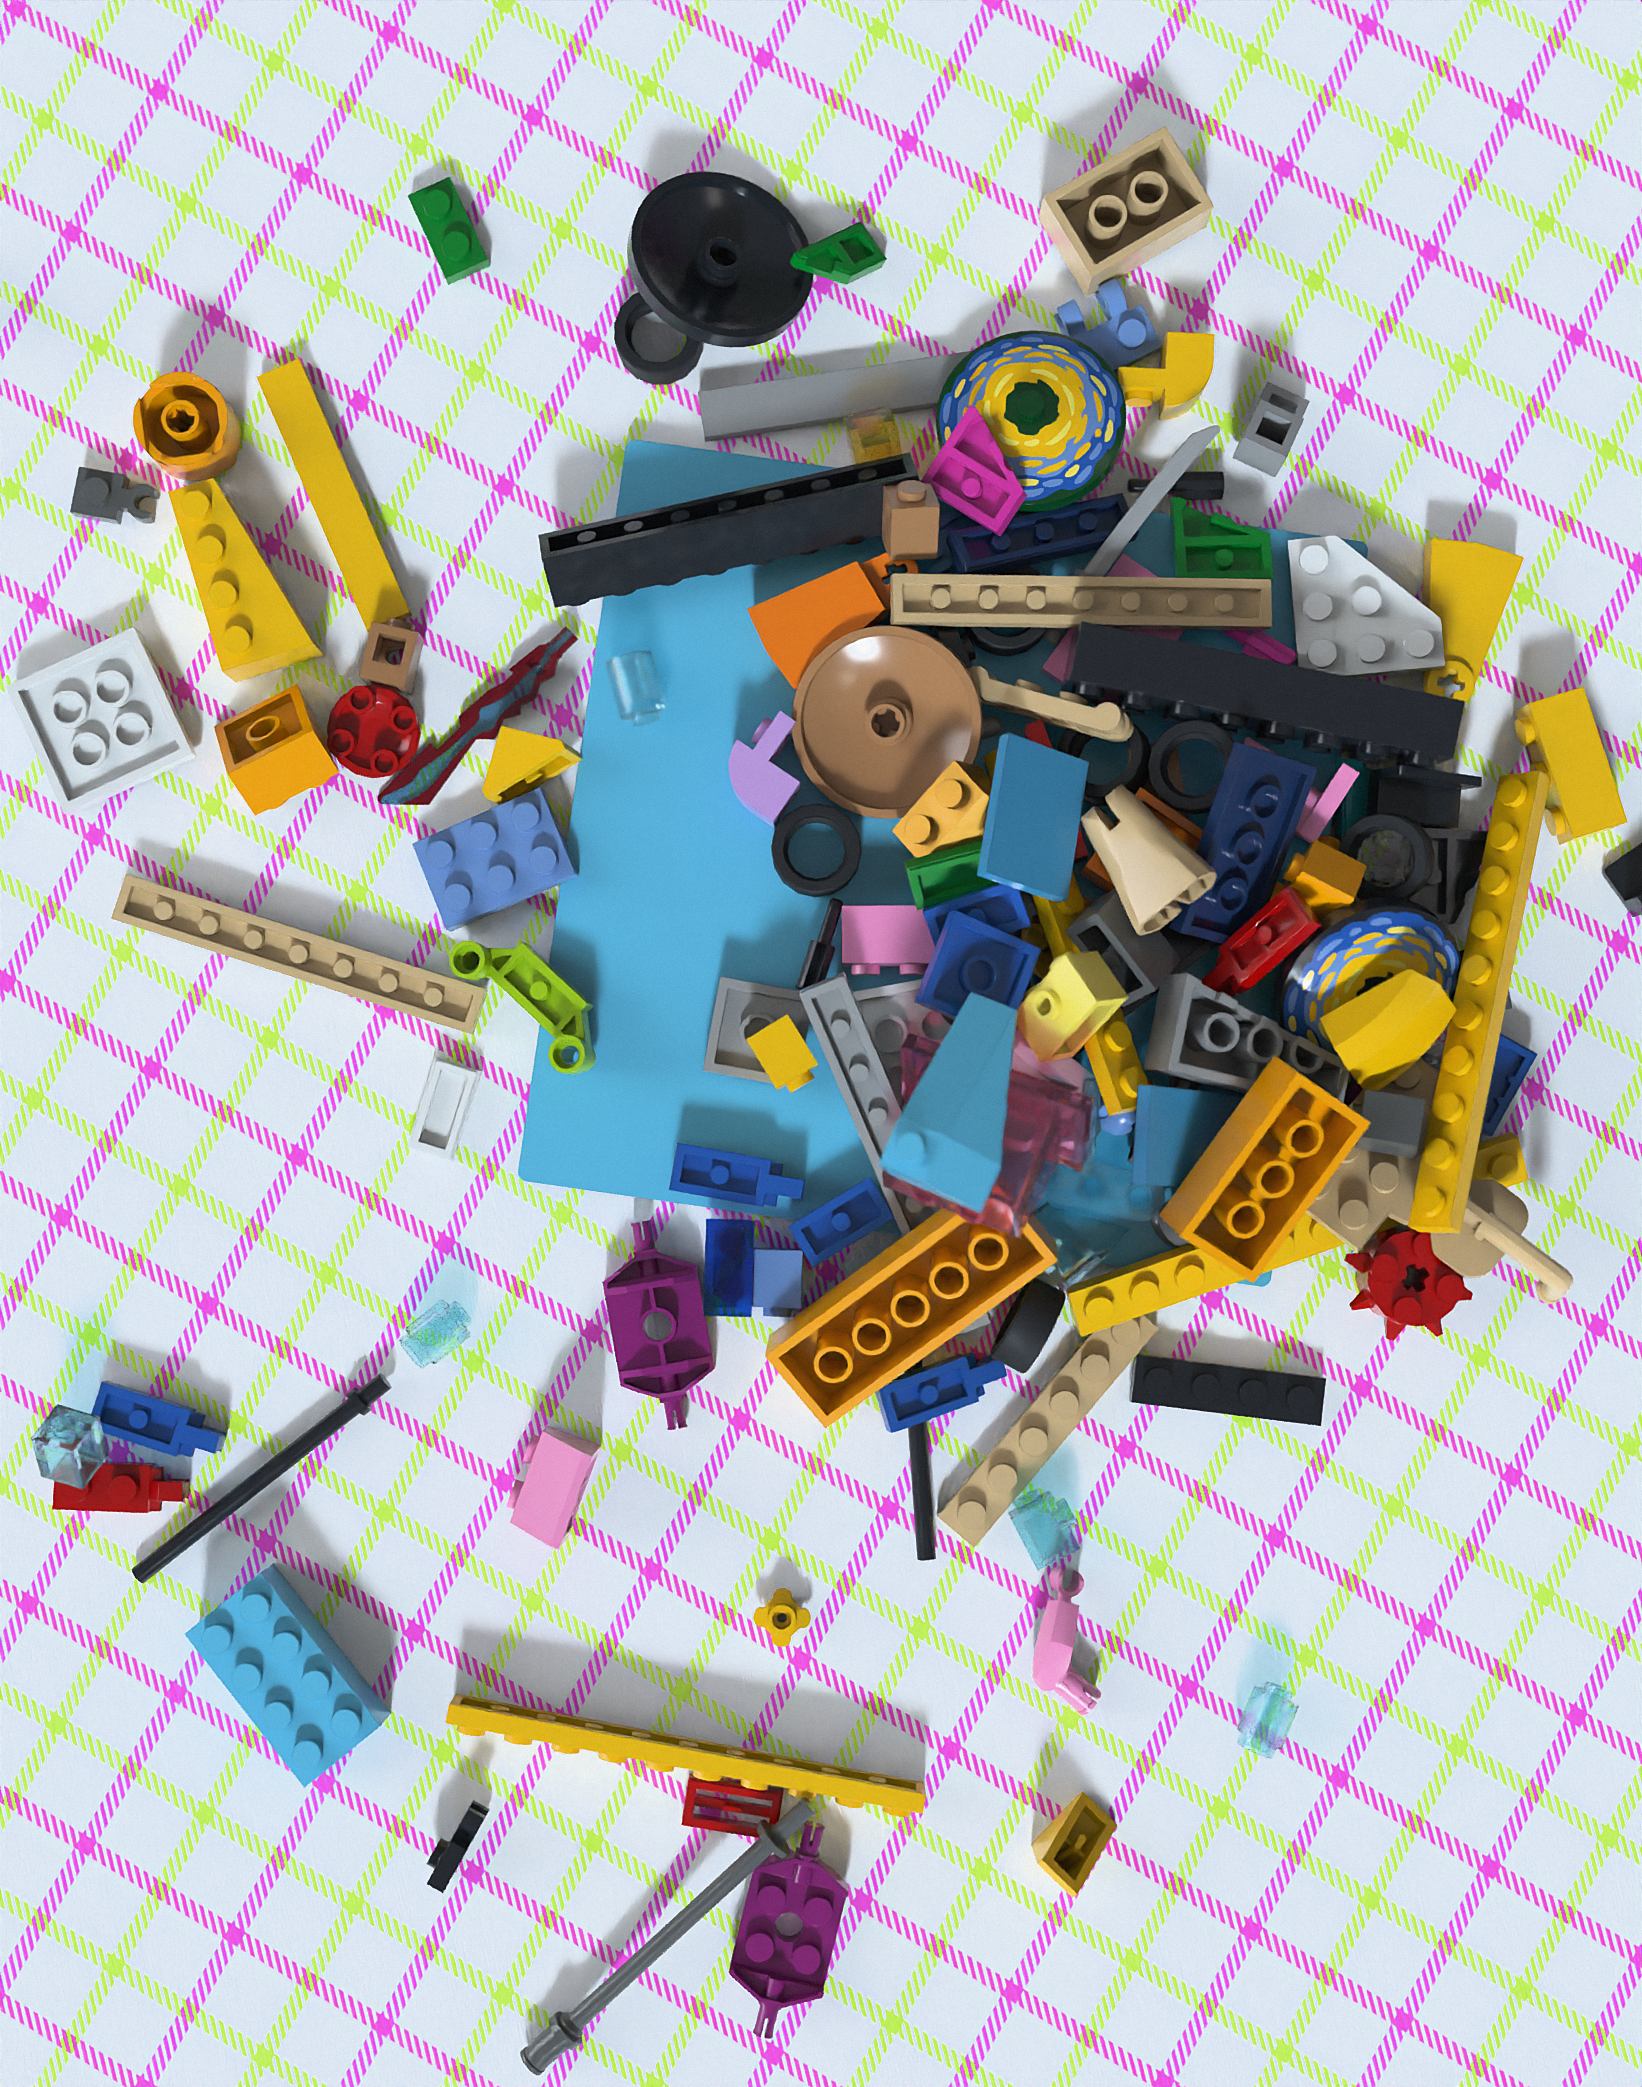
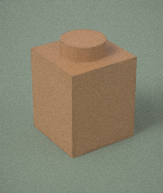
M908 480L898 485L883 486L882 540L890 561L937 558L940 505L931 483L924 484L919 481Z

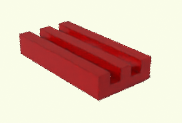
M690 1773L681 1825L760 1838L756 1828L757 1823L693 1813L694 1806L770 1818L769 1823L774 1825L780 1818L784 1788L769 1786L768 1790H754L742 1786L740 1781L723 1778L720 1781H707L693 1776V1773ZM700 1789L772 1801V1806L696 1794V1790Z

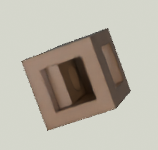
M388 618L386 624L372 621L359 672V677L366 685L377 684L395 689L399 693L413 696L415 688L413 684L424 639L419 632L414 631L415 625L394 618ZM394 650L403 651L401 662L396 665L390 664L388 661L390 653Z

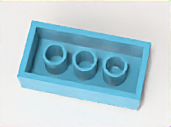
M274 1563L184 1634L304 1788L377 1730L391 1714Z

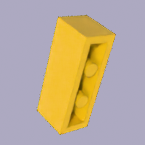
M1584 687L1531 702L1516 712L1518 719L1515 720V731L1521 745L1528 748L1533 763L1530 764L1529 772L1540 770L1551 778L1546 800L1547 809L1544 810V819L1548 831L1552 836L1557 837L1559 845L1627 823L1624 808Z

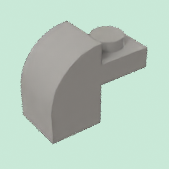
M1267 381L1232 458L1275 478L1290 452L1303 423V416L1310 401Z

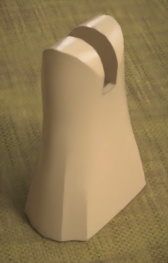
M1119 785L1105 797L1107 804L1121 821L1116 827L1108 816L1096 806L1083 815L1081 821L1091 844L1100 857L1119 894L1135 931L1141 936L1160 930L1182 911V908L1175 900L1191 904L1214 885L1216 872L1198 854L1173 834L1133 793L1123 785Z

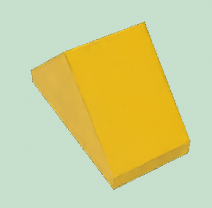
M501 726L482 791L487 799L501 805L536 789L581 761L582 758L578 751L561 740Z
M1081 1792L1031 1843L1036 1863L1073 1898L1080 1892L1115 1831L1117 1824L1084 1792Z

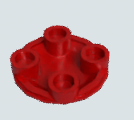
M377 684L355 686L342 695L330 711L326 729L328 735L327 747L335 755L338 762L352 773L372 779L391 776L405 768L416 754L421 737L419 717L410 701L395 689Z

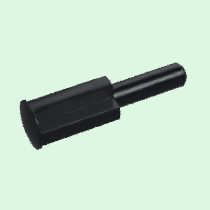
M1185 471L1167 493H1173V497H1180L1185 500H1222L1225 490L1223 471ZM1129 479L1127 481V491L1129 493H1142L1152 479Z
M830 899L817 941H810L797 985H795L799 990L826 979L835 951V947L831 946V942L843 906V902L839 899Z

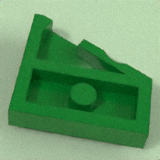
M1172 497L1170 517L1175 578L1271 579L1272 583L1274 576L1269 533L1249 525L1240 526L1232 518L1215 511L1212 516L1186 506L1187 500L1180 497Z

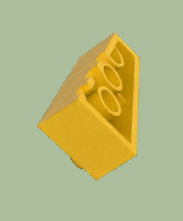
M211 478L168 491L222 672L236 683L324 656L323 651L287 595L279 578L266 560L235 505L218 482Z

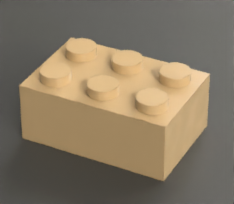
M1164 126L1044 196L1038 219L1084 295L1088 297L1098 291L1099 286L1115 278L1122 277L1204 229L1214 205L1168 129Z

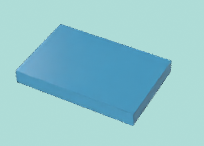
M1011 733L1000 736L977 876L1055 902L1068 900L1089 762Z
M1138 1085L1132 1184L1179 1187L1245 1096Z

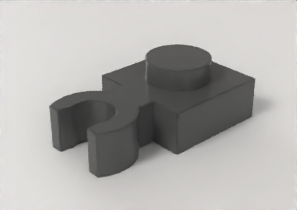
M79 466L70 512L75 517L119 525L122 522L123 512H127L137 521L151 524L155 522L156 517L151 512L139 510V504L142 499L147 497L159 499L160 493L148 484H138L128 489L130 479L124 474Z

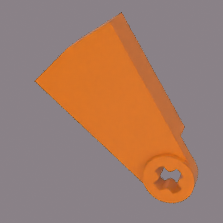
M887 552L861 564L855 561L747 609L766 652L794 690L797 691L801 678L808 666L828 645L856 630L877 626L891 613L890 583L888 585L885 583V580L890 576L887 568L892 564H895L900 569L907 566L908 572L905 574H921V569L916 560L890 561Z

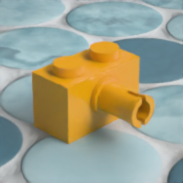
M1331 836L1318 837L1310 845L1304 856L1297 852L1294 854L1283 875L1286 882L1284 884L1276 882L1270 901L1285 887L1291 886L1299 890L1319 921L1338 908L1350 906L1356 897L1367 865L1338 851L1340 843L1338 839Z

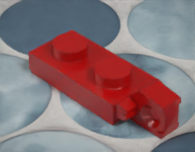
M1291 886L1285 887L1218 948L1220 956L1216 960L1218 965L1201 980V984L1230 997L1236 993L1242 994L1249 988H1252L1318 929L1321 924L1299 890Z
M60 1459L55 1461L52 1510L125 1513L161 1511L162 1501L182 1502L184 1498H189L190 1479L163 1478L164 1467L155 1466V1463Z

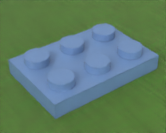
M541 787L412 843L444 926L450 932L579 876L545 790Z

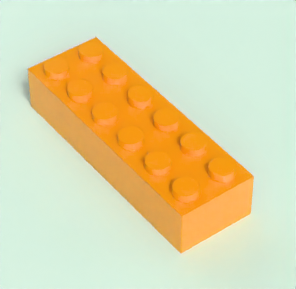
M999 1173L982 1213L951 1201L770 1334L765 1357L826 1429L1057 1262L1056 1241L1003 1175Z

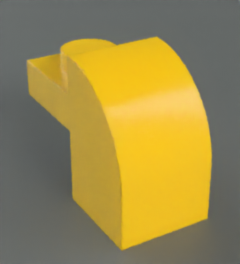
M1167 332L1161 348L1160 369L1118 367L1116 377L1123 390L1126 405L1130 407H1147L1152 405V402H1159L1158 420L1173 419L1188 412L1200 399L1212 374L1215 334Z

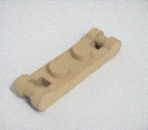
M974 666L968 669L976 683L981 703L986 706L1035 720L1042 719L1045 723L1112 742H1124L1133 733L1134 726L1132 720L1117 705L1111 702H1105L1093 708L1086 706L1088 701L1085 698L1069 692L1061 691L1057 698L1043 694V687L1029 681L1017 679L1014 686L1000 682L981 666Z

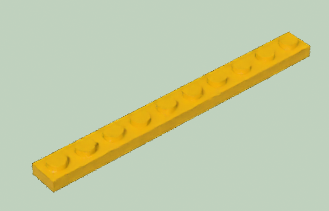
M1540 770L1499 776L1453 1002L1457 1011L1448 1026L1408 1226L1418 1232L1461 1233L1551 779Z
M1508 1132L1479 1142L1471 1181L1493 1179L1507 1188L1529 1180L1519 1137L1512 1132ZM1305 1213L1261 1274L1345 1245V1243ZM1387 1217L1374 1234L1402 1225V1223ZM1190 1243L1184 1247L1181 1246L1064 1287L1076 1329L1082 1337L1245 1280V1278Z
M456 1694L449 1703L445 1722L446 1724L456 1725V1730L465 1735L484 1736L485 1731L504 1734L505 1741L517 1745H531L532 1741L536 1740L551 1743L552 1750L565 1754H578L580 1749L599 1752L598 1757L612 1763H626L627 1758L646 1761L645 1766L659 1772H673L674 1767L693 1770V1776L707 1781H720L722 1776L741 1779L740 1784L754 1790H768L769 1785L788 1788V1794L797 1798L815 1799L816 1794L836 1797L835 1802L849 1808H863L864 1803L883 1806V1812L897 1817H910L911 1812L923 1814L926 1799L925 1782Z

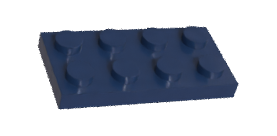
M1235 741L1195 852L1216 872V880L1208 891L1191 904L1178 901L1182 911L1171 920L1169 928L1182 934L1223 944L1270 901L1318 770L1317 767Z

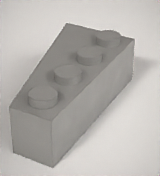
M1188 973L1169 974L1160 985L1143 1070L1247 1094L1275 1055L1341 1102H1344L1350 1071L1347 1070L1341 1058L1301 1036H1295L1280 1028L1275 1021L1264 1015L1253 1013L1239 1005V1001L1222 992L1218 993L1201 984V980Z

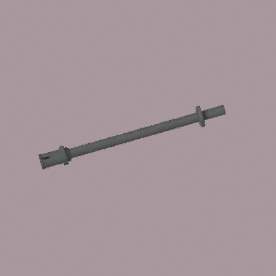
M804 1797L774 1825L765 1819H761L756 1825L760 1838L571 2013L558 2011L549 2019V2026L532 2043L520 2051V2057L527 2069L534 2075L540 2076L567 2049L574 2050L583 2040V2028L772 1853L782 1859L789 1856L791 1850L786 1840L817 1813L814 1805Z

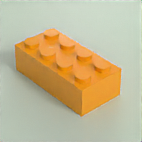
M1274 1055L1159 1216L1180 1237L1254 1283L1368 1128L1370 1122Z

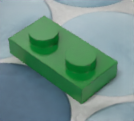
M450 176L407 195L448 285L490 267Z

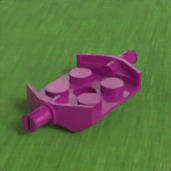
M651 1220L642 1222L645 1240H643L640 1222L631 1223L636 1252H633L634 1258L602 1282L620 1385L634 1392L659 1398L660 1403H664L667 1430H676L677 1428L674 1411H676L678 1429L685 1428L688 1425L686 1424L682 1401L684 1393L716 1367L713 1361L697 1271L698 1265L658 1252V1248H655ZM661 1312L670 1319L672 1329L666 1338L657 1340L651 1338L646 1333L645 1320L651 1313Z
M807 1821L804 1824L800 1846L796 1847L795 1852H790V1855L784 1859L775 1854L770 1855L753 1871L729 1965L728 1974L746 1989L760 2005L753 2029L754 2035L761 2037L765 2019H768L764 2032L765 2039L773 2038L779 2010L823 1998L824 1984L845 1900L849 1894V1885L832 1867L819 1858L820 1853H818L823 1830L825 1829L824 1825L816 1822L813 1838L810 1841L813 1821ZM783 1913H795L801 1918L803 1926L797 1934L787 1936L779 1932L775 1922Z

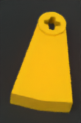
M1431 538L1424 545L1422 604L1441 618L1445 658L1444 669L1424 671V693L1446 697L1444 696V688L1437 686V681H1442L1448 674L1454 676L1453 683L1460 685V690L1452 693L1449 698L1462 700L1465 703L1471 698L1524 557L1475 542Z

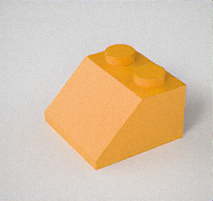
M298 684L214 726L227 775L255 816L268 809L279 808L289 798L309 788L319 787L325 784L330 777L340 773L334 755L327 747V740Z

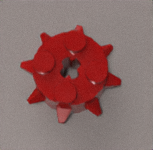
M1390 1228L1376 1233L1377 1236L1365 1245L1364 1253L1346 1254L1344 1261L1358 1271L1355 1281L1359 1294L1350 1302L1349 1306L1352 1311L1369 1308L1373 1313L1383 1317L1386 1339L1394 1341L1406 1325L1425 1326L1438 1337L1443 1334L1441 1319L1454 1309L1458 1301L1472 1299L1473 1293L1464 1285V1276L1457 1273L1433 1253L1430 1232H1418L1413 1228L1410 1230ZM1406 1267L1416 1271V1277L1412 1286L1402 1284V1280L1407 1277Z

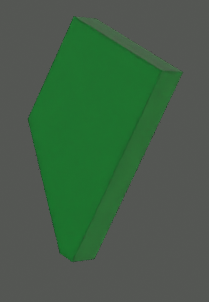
M860 221L795 252L789 262L794 268L847 285L882 268L887 258Z

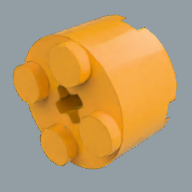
M190 372L167 373L149 384V390L142 399L138 398L134 406L133 428L138 442L153 460L170 476L186 481H203L213 478L223 471L230 470L237 461V453L241 443V426L235 411L220 391L202 377Z

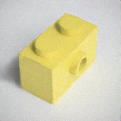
M1070 951L1060 955L1051 963V971L1040 983L1024 993L1023 1002L1018 1009L1016 1026L1040 1062L1073 1057L1128 998V995L1098 951L1084 953Z

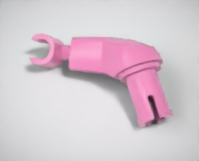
M1056 1566L1049 1575V1582L1051 1587L1058 1592L1057 1600L1048 1601L1041 1621L1033 1653L1032 1678L1040 1690L1055 1691L1074 1707L1080 1715L1084 1716L1092 1711L1097 1704L1091 1697L1093 1696L1096 1700L1101 1697V1691L1071 1667V1656L1074 1648L1080 1607L1078 1604L1071 1603L1072 1597L1082 1591L1084 1579L1079 1572L1074 1570L1070 1585L1063 1588L1062 1578L1064 1576V1569Z

